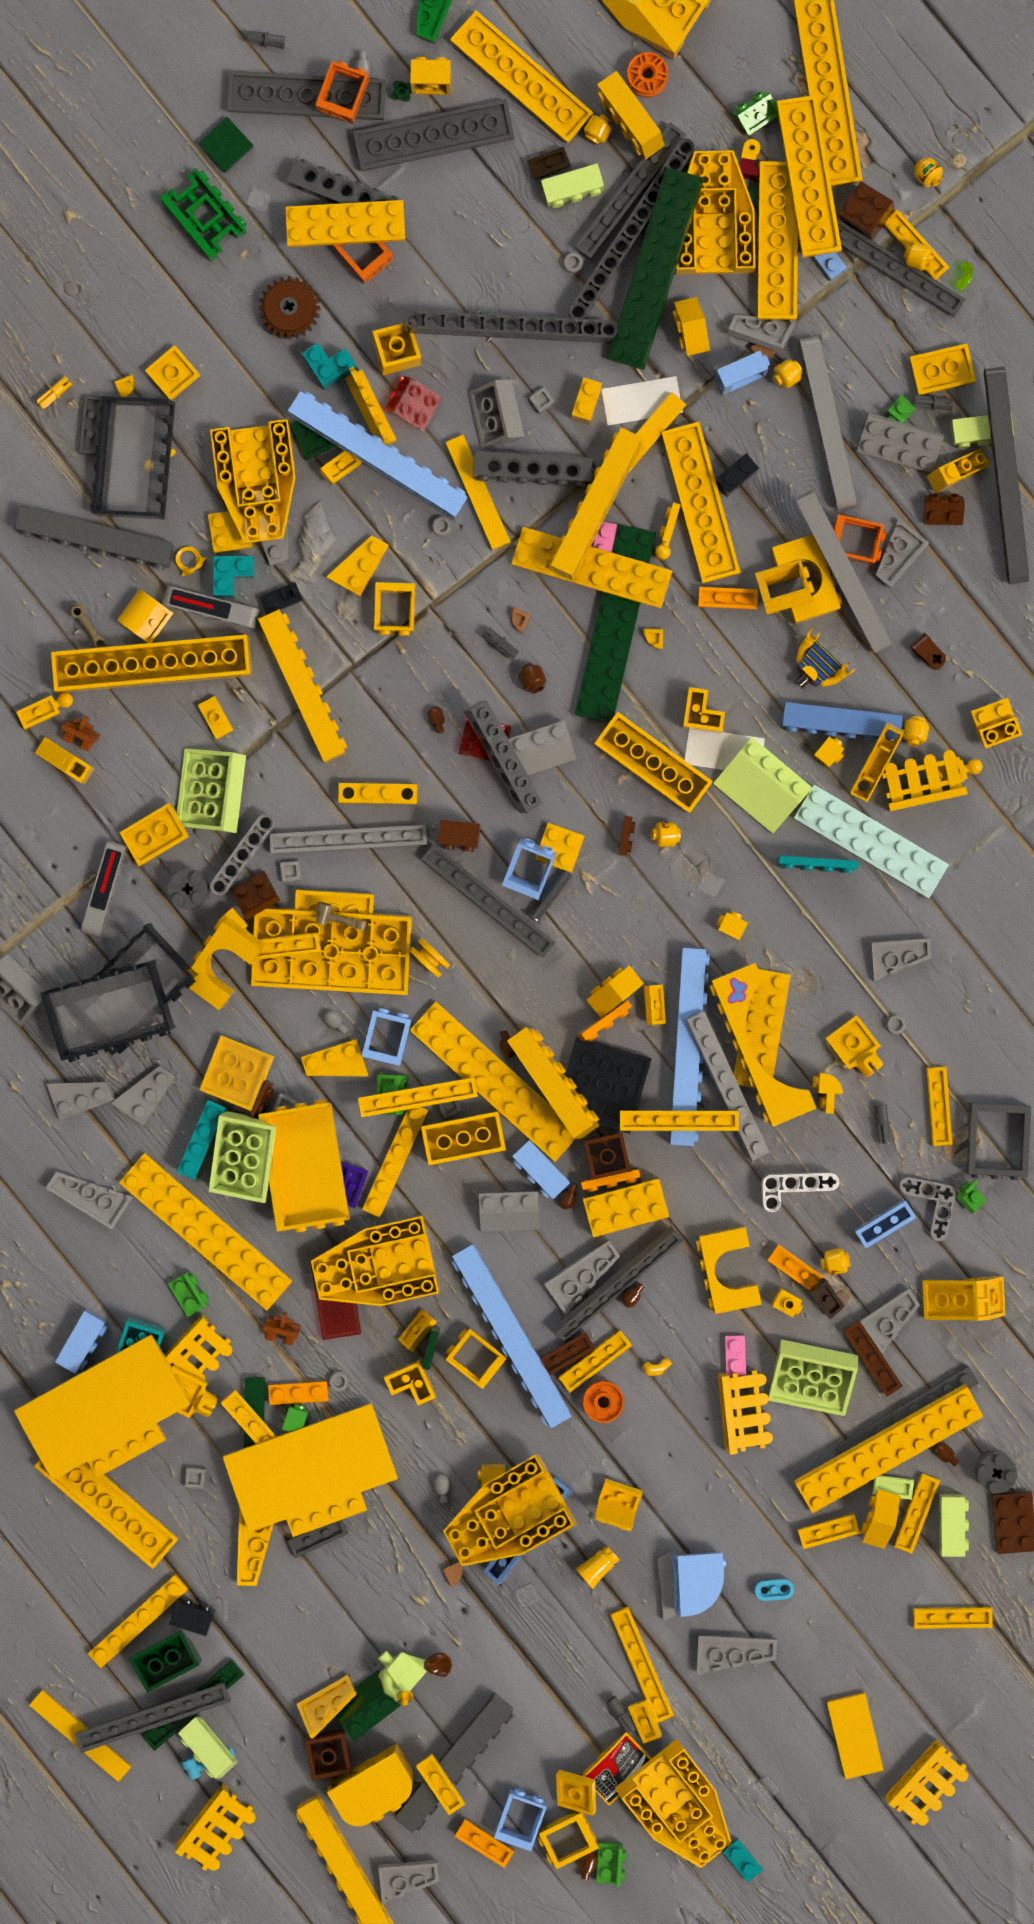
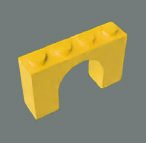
M813 534L771 548L776 567L801 559V562L814 566L820 575V588L812 596L813 601L789 608L794 625L840 610V605L843 602L840 593L836 594L834 586H837L833 574L830 575L828 569L830 566Z
M229 917L224 921L220 920L214 927L216 932L205 940L203 945L206 947L202 952L198 951L193 958L195 963L191 967L199 975L194 978L196 982L189 989L218 1010L225 1006L235 990L214 974L211 967V957L214 951L220 949L232 951L251 965L266 946V944Z
M741 1226L698 1235L699 1240L696 1241L698 1252H702L703 1255L700 1264L702 1272L706 1271L707 1279H704L706 1291L710 1290L711 1298H708L710 1310L714 1309L715 1314L762 1305L757 1284L730 1288L722 1285L715 1275V1264L723 1253L750 1247L746 1227Z

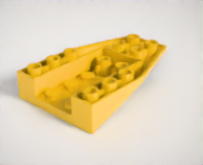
M712 0L601 1L625 30L674 60L683 47L688 33L703 10L706 11Z
M734 150L694 151L688 173L703 177L704 181L676 267V275L754 273V206Z
M288 419L270 421L267 426L231 430L230 427L210 429L217 488L245 544L284 539L296 479L291 430Z
M423 1215L365 1228L311 1260L319 1300L384 1306L440 1292Z
M537 1454L485 1483L443 1532L461 1566L523 1555L578 1524L540 1454Z
M678 1739L674 1740L615 1787L621 1799L653 1840L700 1868L732 1844L716 1789Z

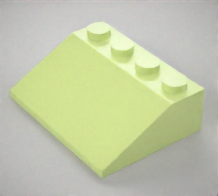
M753 737L713 783L772 834L812 789L808 783Z
M185 748L177 806V815L184 827L237 833L246 755Z
M228 1111L219 1115L209 1192L266 1203L277 1126L247 1115Z
M781 1339L768 1396L769 1401L845 1416L858 1371V1355Z

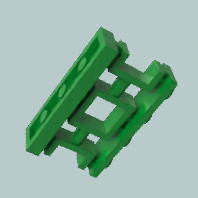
M195 168L193 173L187 176L192 183L190 187L179 196L171 189L169 193L166 194L165 192L159 198L212 262L219 253L223 252L218 242L231 232L239 239L242 234L247 233L245 228L247 224L240 215L238 217L235 216L233 213L235 209L229 201L224 202L221 199L222 193L215 185L212 187L208 183L210 179L203 170L199 172ZM196 179H199L214 197L213 199L207 193L200 199L193 194V192L200 188ZM173 198L178 204L186 198L192 203L185 210L189 216L188 219L172 201ZM208 202L217 215L203 226L193 213ZM222 208L237 225L238 229L232 223L225 229H222L218 224L225 217L221 211ZM198 228L203 234L211 228L216 232L217 235L210 240L215 248L212 249L197 231Z

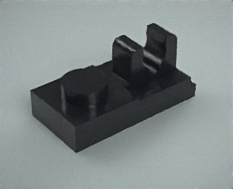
M296 582L259 597L267 615L303 601Z

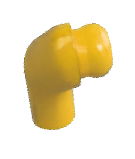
M664 1357L658 1365L646 1362L642 1369L648 1376H660L672 1362L667 1357Z

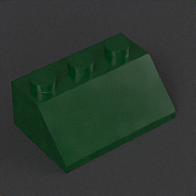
M182 1630L129 1657L147 1693L199 1666L202 1661L194 1644Z
M376 1670L354 1687L357 1694L336 1715L341 1726L353 1742L401 1706L400 1700L396 1702L392 1697L384 1693L379 1678V1670Z

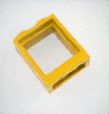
M801 559L755 573L767 615L813 601L811 593H814L811 581L807 582L806 578L810 577L807 566H802ZM796 577L801 578L804 589L770 598L767 586Z
M376 582L374 630L378 632V635H390V632H398L399 636H410V633H414L415 583ZM381 593L410 594L409 626H380Z
M470 1327L468 1330L464 1328L457 1337L459 1342L456 1346L452 1344L445 1352L448 1355L445 1360L483 1389L507 1357L473 1328ZM470 1335L497 1355L480 1378L454 1358Z
M574 1811L539 1828L538 1841L541 1847H546L548 1851L546 1857L550 1865L554 1864L556 1869L599 1849V1843L584 1813ZM577 1821L588 1845L558 1859L547 1835Z

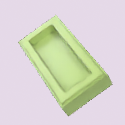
M885 1475L876 1476L873 1482L872 1494L875 1495L877 1490L880 1489L899 1495L901 1499L912 1500L914 1479Z

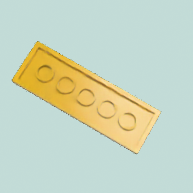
M403 200L286 207L288 248L406 241Z
M759 969L763 982L758 986L750 1001L746 1029L748 1041L756 1060L773 1077L791 975ZM739 1050L737 1051L733 1074L738 1085L751 1087L747 1078L750 1076L748 1068L744 1070L740 1058H743Z

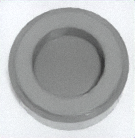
M577 253L567 254L563 263L565 270L571 274L578 273L583 267L582 257Z
M440 516L433 521L432 528L437 536L445 537L450 534L452 524L447 517Z
M892 1015L887 1019L886 1028L892 1034H901L906 1029V1021L900 1015Z
M337 1371L331 1375L329 1385L334 1391L341 1392L348 1387L349 1378L346 1373Z

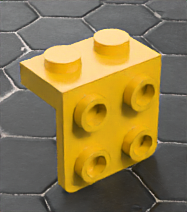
M606 1478L598 1498L594 1518L601 1523H607L619 1529L631 1531L643 1491Z

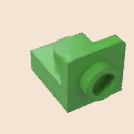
M901 395L885 414L889 419L904 423L916 407Z
M977 1180L971 1183L965 1182L959 1188L961 1191L956 1196L971 1214L976 1212L986 1201L975 1188L979 1183Z

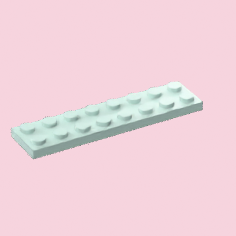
M816 785L812 786V789L793 818L928 899L949 866L946 862Z

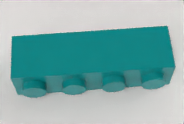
M211 1099L207 1100L177 1173L193 1180L198 1178L216 1136L219 1115L227 1111V1106Z

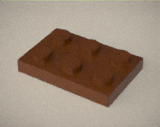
M1032 1492L992 1494L997 1554L1033 1552L1034 1509Z

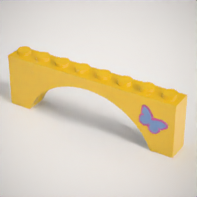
M756 962L712 980V985L709 986L713 996H717L719 999L718 1009L721 1015L725 1014L727 1021L724 1022L728 1032H732L735 1040H732L736 1051L740 1050L743 1058H740L744 1070L748 1068L750 1076L747 1078L751 1087H755L758 1092L755 1097L759 1106L763 1105L766 1111L763 1113L766 1123H771V1126L774 1127L817 1109L809 1090L784 1085L771 1077L758 1063L751 1050L746 1029L747 1012L753 994L763 982Z

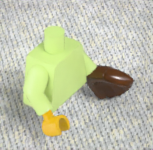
M387 1651L378 1658L385 1666L379 1673L384 1693L392 1697L396 1702L400 1700L402 1706L408 1705V1700L412 1701L413 1693L410 1691L426 1672L446 1677L452 1668L451 1658L442 1652L432 1654L426 1660L403 1652L393 1658Z

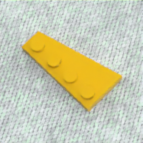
M240 1506L237 1586H257L274 1524L248 1532Z

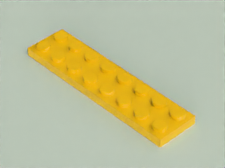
M477 10L450 39L453 45L567 144L594 115L587 106Z
M816 95L777 101L776 106L802 258L841 252L842 247Z
M760 161L757 319L797 320L798 230L786 162Z
M700 422L662 431L663 442L702 584L740 574L739 564Z
M526 527L522 528L511 563L513 566L655 608H662L673 573L672 570L590 547L574 580H571L553 572L550 566V559L553 553H557L560 548L558 544L561 538Z
M41 1460L34 1466L152 1569L178 1541L179 1537L106 1474L97 1478L88 1462L55 1480H52Z

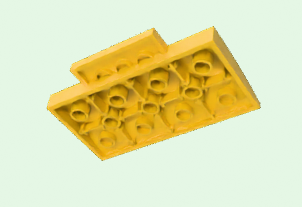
M296 889L295 909L268 907L254 916L253 936L257 939L319 932L321 952L256 960L252 963L251 986L408 995L412 916L373 913L374 894ZM324 902L333 905L332 914L367 921L365 929L360 930L327 921V925L316 923L317 903Z
M150 1334L20 1406L14 1412L52 1480L59 1478L88 1462L98 1478L165 1441L166 1436L158 1422L189 1406L191 1399L153 1335Z
M372 1403L223 1456L248 1532L286 1519L292 1537L367 1511L361 1492L398 1479Z

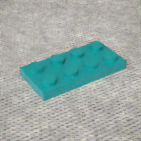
M780 855L777 857L776 865H781V869L789 870L794 869V866L801 867L800 870L812 871L814 868H820V872H834V869H840V873L851 874L853 870L859 868V861Z

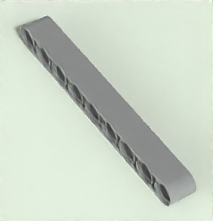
M819 336L799 340V348L834 503L837 510L857 505L820 338Z
M813 489L797 497L795 500L874 653L876 654L893 645Z

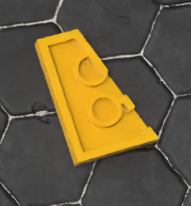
M371 535L326 578L361 597L389 545Z
M357 1039L301 1057L307 1076H369Z
M348 1675L296 1704L310 1738L313 1739L357 1694Z

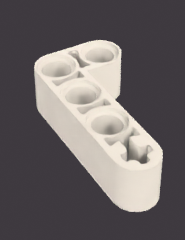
M832 1172L767 1174L761 1181L762 1205L768 1212H776L781 1206V1192L833 1191L839 1186V1178ZM818 1176H821V1180H828V1177L831 1176L835 1182L831 1183L830 1187L827 1183H821L822 1187H819L820 1181ZM789 1177H793L796 1181L792 1188H787L785 1185V1181ZM814 1177V1186L806 1187V1178ZM774 1178L776 1180L775 1187L767 1188L765 1185L766 1180ZM769 1198L776 1199L777 1203L774 1208L766 1206V1201Z

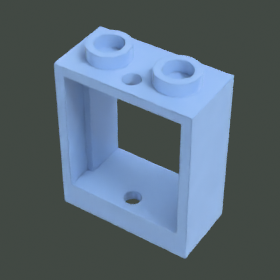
M758 351L718 369L715 379L722 395L765 377L770 363L765 354L762 355L761 351Z
M521 838L502 886L539 900L557 852H554L549 846L542 847L535 844V841L531 839ZM522 848L549 859L539 885L512 875Z
M378 1008V1011L373 1010L362 1057L401 1066L412 1020L408 1019L409 1015L397 1012V1016L389 1014L390 1010ZM377 1017L405 1023L397 1056L369 1050Z
M518 1788L514 1790L509 1789L494 1832V1839L531 1851L547 1808V1802L544 1801V1798L538 1795L529 1796L525 1791ZM513 1798L539 1807L529 1837L502 1828Z

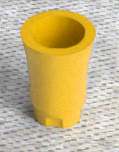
M606 1545L602 1551L600 1549L595 1555L575 1569L590 1587L594 1589L606 1573L614 1567L613 1564L617 1563L620 1559Z

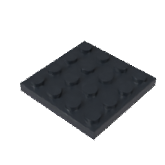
M576 1037L565 1075L568 1079L571 1078L577 1086L575 1088L577 1093L585 1097L588 1102L586 1105L588 1109L596 1113L599 1118L598 1124L620 1131V1111H637L652 1058L594 1041L589 1042L586 1040L581 1042L579 1037Z

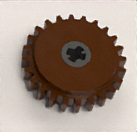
M288 276L287 281L280 277L279 283L273 280L274 286L267 285L269 291H262L264 298H259V301L263 304L258 306V309L263 311L259 316L260 318H265L262 324H268L266 329L268 332L273 329L274 336L280 333L281 339L285 335H287L289 340H291L292 335L299 339L300 333L306 336L305 330L311 332V324L317 325L314 319L320 318V315L316 313V311L321 310V307L316 305L320 303L319 298H314L317 292H311L312 286L306 287L305 280L299 283L298 277L294 281L291 280L290 276ZM290 305L293 310L289 311L286 306Z

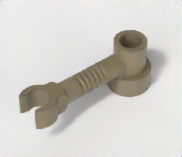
M74 603L70 607V615L81 622L93 639L95 648H99L97 646L98 640H103L107 645L106 639L100 637L85 616V607L80 603ZM75 608H80L81 613L79 615L74 614L73 610Z
M324 902L317 903L316 923L327 925V921L360 930L365 929L367 921L332 914L333 905Z

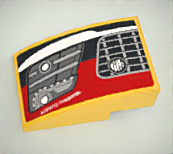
M626 1731L603 1751L595 1762L583 1771L582 1776L595 1780L596 1793L610 1805L619 1797L615 1787L652 1758Z

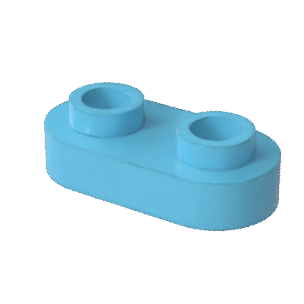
M786 1578L761 1580L755 1585V1594L762 1601L789 1599L794 1594V1586ZM786 1585L788 1588L786 1591H781L780 1587ZM767 1587L768 1591L766 1593H762L761 1588Z

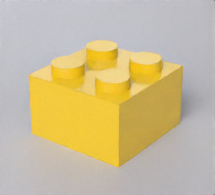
M426 57L411 59L410 84L412 94L451 95V60H447L444 57H437L435 60H427Z
M403 323L372 331V341L383 375L421 366V354L415 335L406 332L403 328Z

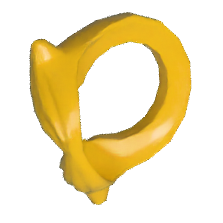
M188 546L181 548L177 552L175 562L181 569L182 576H186L201 568L207 558L202 557L195 548ZM191 551L195 554L196 566L194 568H189L181 563L180 556L183 552Z

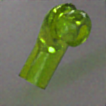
M964 261L960 266V270L964 274L955 285L962 291H964L973 277L974 266L972 263L969 264L968 261Z

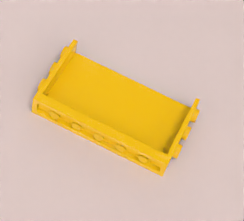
M325 1099L313 1101L314 1105L306 1106V1103L294 1104L295 1108L292 1109L282 1106L275 1108V1112L258 1114L260 1121L277 1126L269 1177L277 1232L294 1229L295 1233L307 1231L306 1227L313 1226L314 1230L326 1228L325 1224L333 1223V1226L345 1225L344 1221L350 1220L332 1104L325 1103Z

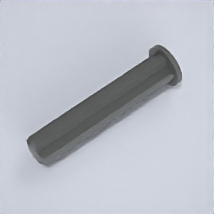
M563 870L532 913H528V916L540 924V920L570 881L572 875Z

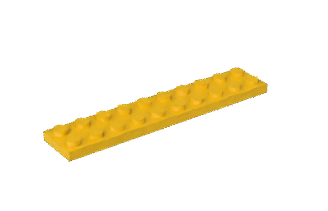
M793 0L808 96L816 95L831 187L860 183L863 179L834 0Z
M436 1001L409 1030L463 1079L474 1077L477 1092L553 1161H556L573 1143L575 1139L552 1106Z
M144 1153L119 1182L266 1311L292 1283L293 1280L148 1154Z
M964 1384L797 1478L794 1482L813 1514L875 1479L876 1476L882 1475L984 1416L969 1388Z

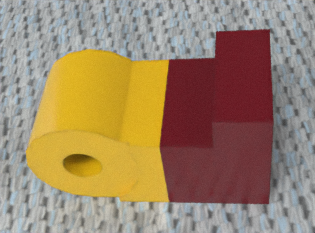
M749 139L744 143L739 167L744 179L757 181L759 168H755L754 164L755 159L760 153V144L755 139Z

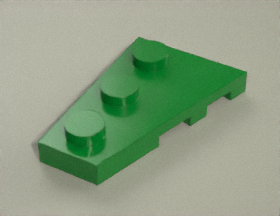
M419 0L417 37L435 44L453 0Z

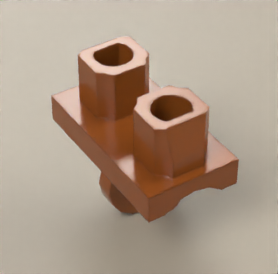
M87 716L83 720L75 718L74 722L68 720L61 728L64 731L62 740L73 743L75 737L81 739L79 747L85 751L90 750L93 744L99 740L100 734L92 731L94 726L88 723L89 717Z
M283 1312L282 1317L275 1315L274 1319L267 1317L263 1327L265 1339L275 1341L277 1334L284 1336L283 1343L292 1346L295 1339L298 1338L301 1325L294 1324L293 1319L287 1318L288 1312Z

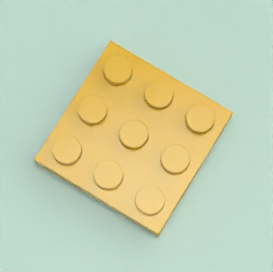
M220 1035L199 1090L252 1111L275 1056Z

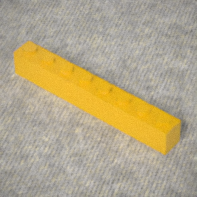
M620 428L619 432H615L611 440L613 444L610 450L607 449L602 458L604 460L602 466L597 467L593 483L589 484L586 488L584 501H580L576 508L577 515L569 521L567 526L569 530L566 536L563 535L558 544L560 548L557 553H553L550 559L552 571L568 579L574 580L643 445L641 436L624 428Z
M279 609L259 618L260 625L324 763L346 754L345 748H348L344 738H339L336 732L339 730L335 719L331 720L328 715L331 712L327 701L322 702L320 695L323 692L319 684L315 685L312 677H315L311 667H306L304 660L307 658L303 649H298L295 643L298 641L294 630L290 631L287 626L290 623L287 614H282Z
M316 1794L299 1804L296 1816L301 1824L304 1822L309 1839L315 1841L319 1856L325 1858L327 1870L331 1875H335L338 1889L346 1894L348 1906L356 1911L357 1915L355 1916L358 1923L394 1924L320 1795Z

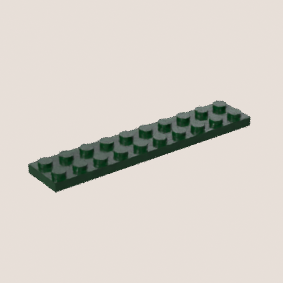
M670 168L665 169L618 320V331L612 340L607 360L645 370L704 181L703 177Z
M618 524L612 553L650 563L656 532ZM602 592L574 716L610 723L615 716L640 603Z

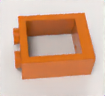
M331 61L315 105L316 110L354 124L370 81L369 74H366L367 72L361 68H349L348 64L342 61H337V63ZM336 73L362 82L352 110L326 101Z
M383 242L375 243L383 253L365 269L361 270L344 251L343 245H333L334 250L364 284L394 259L393 253Z
M838 514L833 530L839 541L844 524L876 531L870 558L845 552L851 561L874 565L881 557L882 550L879 549V545L885 539L886 531L883 530L884 525Z

